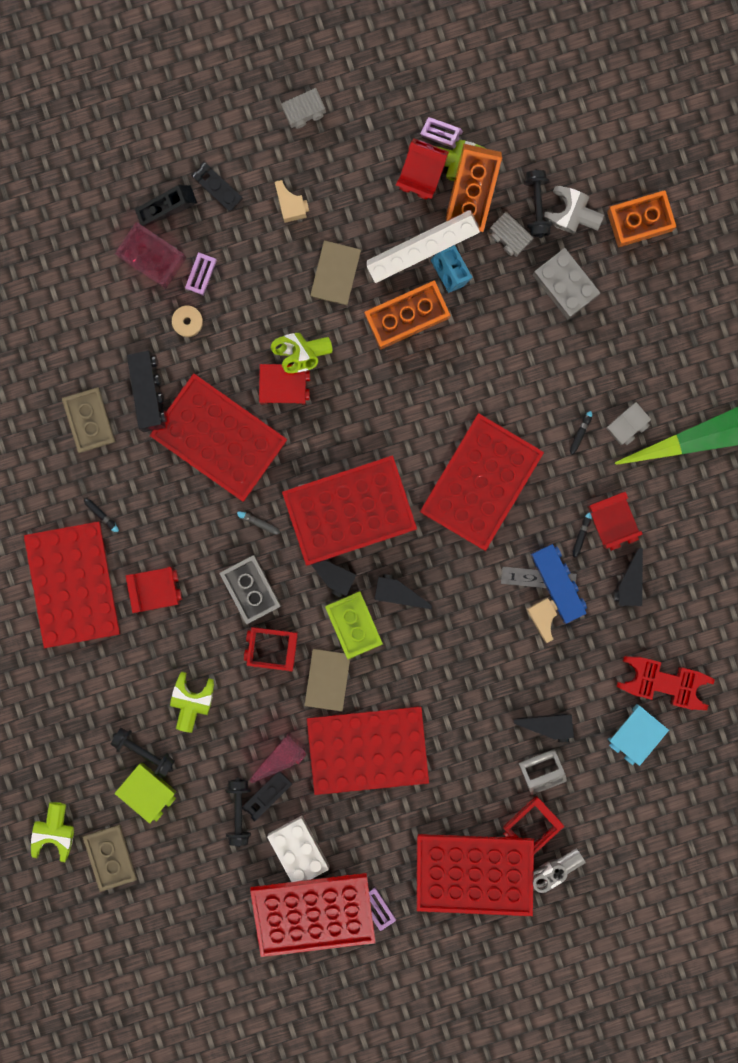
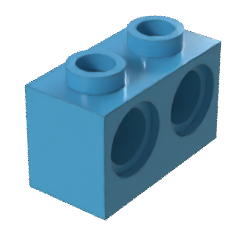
M455 245L435 254L431 259L448 293L464 287L473 278Z

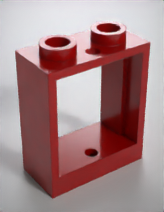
M251 627V631H247L246 642H249V650L245 649L244 661H247V666L293 671L298 632ZM257 633L289 636L286 665L253 661Z
M537 795L503 826L505 830L503 834L507 838H519L511 828L536 806L553 826L534 843V854L564 827L562 822Z

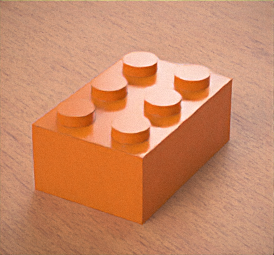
M665 190L611 206L607 211L618 248L672 232L676 228Z

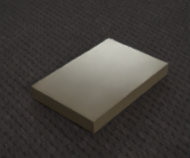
M324 241L310 297L348 306L361 249Z
M99 387L62 398L78 453L116 442Z
M313 649L305 706L343 712L350 659H347L345 653Z
M120 824L83 836L100 892L137 880Z

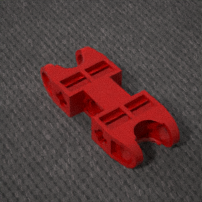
M623 657V662L629 663L636 673L632 681L625 683L617 682L616 687L632 695L651 700L654 691L672 695L671 705L690 710H708L709 705L702 703L697 698L696 690L701 685H707V683L714 684L715 679L701 672L682 667L678 668L677 676L659 672L661 666L659 661L643 657Z

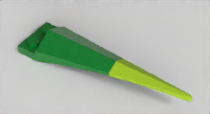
M738 407L615 462V464L737 446Z

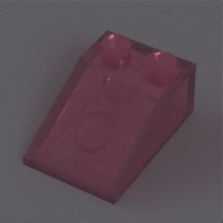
M288 733L251 776L249 781L254 783L293 766L295 762L299 764L307 754L305 753L306 746L291 733Z

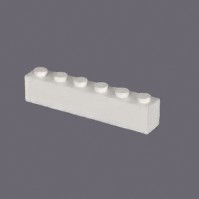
M471 210L367 260V268L374 282L377 283L480 233L479 226Z

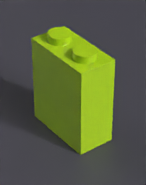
M141 762L114 794L150 824L153 820L157 822L163 815L161 810L165 805L169 807L176 799L174 794L177 791L158 775L155 776L154 772Z

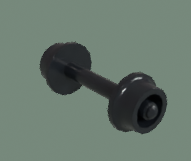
M535 169L526 173V181H524L525 186H533L536 222L528 224L527 228L530 229L532 237H539L541 239L543 236L551 234L550 228L553 226V223L543 221L541 185L548 184L549 179L546 176L545 170Z
M120 728L117 733L113 734V740L110 745L116 748V752L119 753L123 746L134 751L158 766L154 773L155 776L160 775L165 778L168 772H173L172 766L175 760L169 756L168 752L161 760L128 739L132 730L127 731Z
M237 777L235 780H229L228 788L225 789L226 793H234L235 832L226 833V837H228L230 846L240 848L241 846L248 845L249 837L251 836L250 832L242 831V793H249L251 789L248 787V780H241Z

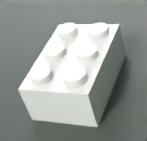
M302 815L268 833L267 838L291 882L311 880L329 870V864Z

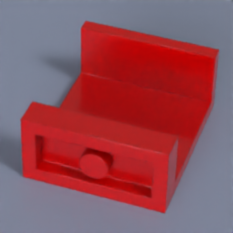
M413 138L396 186H399V189L404 192H415L420 198L432 199L449 151Z
M260 364L259 403H295L306 405V400H310V389H306V381H310V370L287 373L283 369L282 364Z
M626 491L587 506L604 549L610 548V551L620 548V543L627 541L630 544L639 540L638 536L643 535L642 531H639L626 500L628 499Z
M173 567L125 575L132 613L179 605V600H182L181 589H177L176 581H179L178 572Z

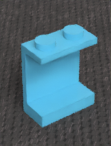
M636 704L632 709L634 712L615 735L607 740L611 742L609 746L617 753L621 750L626 755L624 759L630 764L634 765L636 763L640 766L669 730L641 706Z

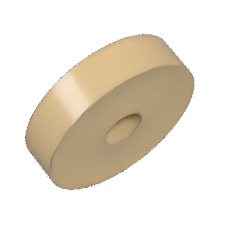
M182 306L174 312L172 326L179 335L192 337L197 335L202 329L203 318L196 308ZM187 318L191 319L189 325L184 324V320Z

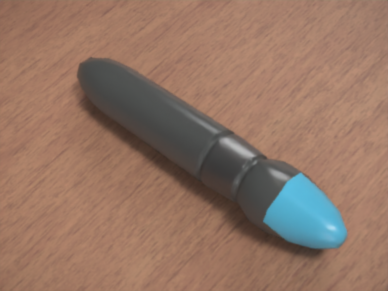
M237 512L243 521H249L272 534H280L279 529L251 516L247 512Z

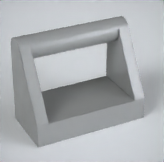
M555 749L519 763L531 795L567 782L565 772ZM554 758L558 770L533 780L529 779L526 768Z

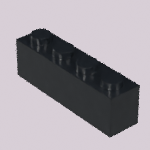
M149 350L127 355L139 430L145 433L166 428L165 422L168 419L166 411H163L162 406L164 396L160 392L159 387L161 385V377L159 373L157 374L156 369L158 367L157 356Z

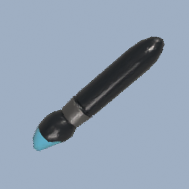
M591 411L582 419L580 428L571 444L570 454H574L579 448L587 427L592 420Z
M88 498L84 499L85 505L111 531H119L115 522L93 501Z
M591 513L586 514L582 521L583 525L580 528L573 548L574 558L579 555L583 546L588 526H590L592 520Z

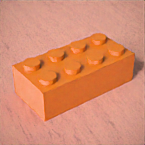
M463 144L446 214V221L471 210L479 226V231L484 232L502 161V153L500 151Z
M435 280L364 312L380 350L446 321L451 316Z

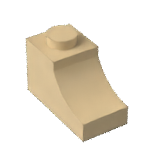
M282 180L276 181L275 185L284 223L307 218L306 212L309 211L307 200L303 201L302 195L296 196L290 193L285 188Z
M545 598L526 610L544 642L548 643L553 640L551 622L557 616L556 610L558 608L553 600L549 601L548 598Z

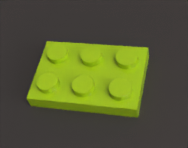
M360 591L325 606L348 660L383 645Z

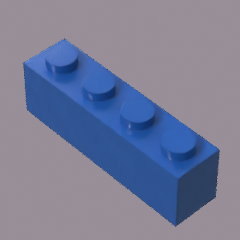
M551 544L530 554L552 600L558 608L563 623L566 624L587 614L585 611L587 605L583 598L579 599L576 593L579 589L575 581L571 582L568 576L571 574L566 563L562 564L560 560L562 554L559 548Z

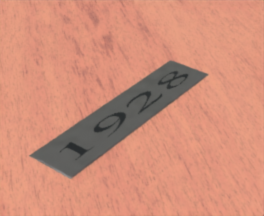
M512 567L502 568L501 584L546 588L538 570ZM569 574L571 582L575 581L576 583L577 574Z

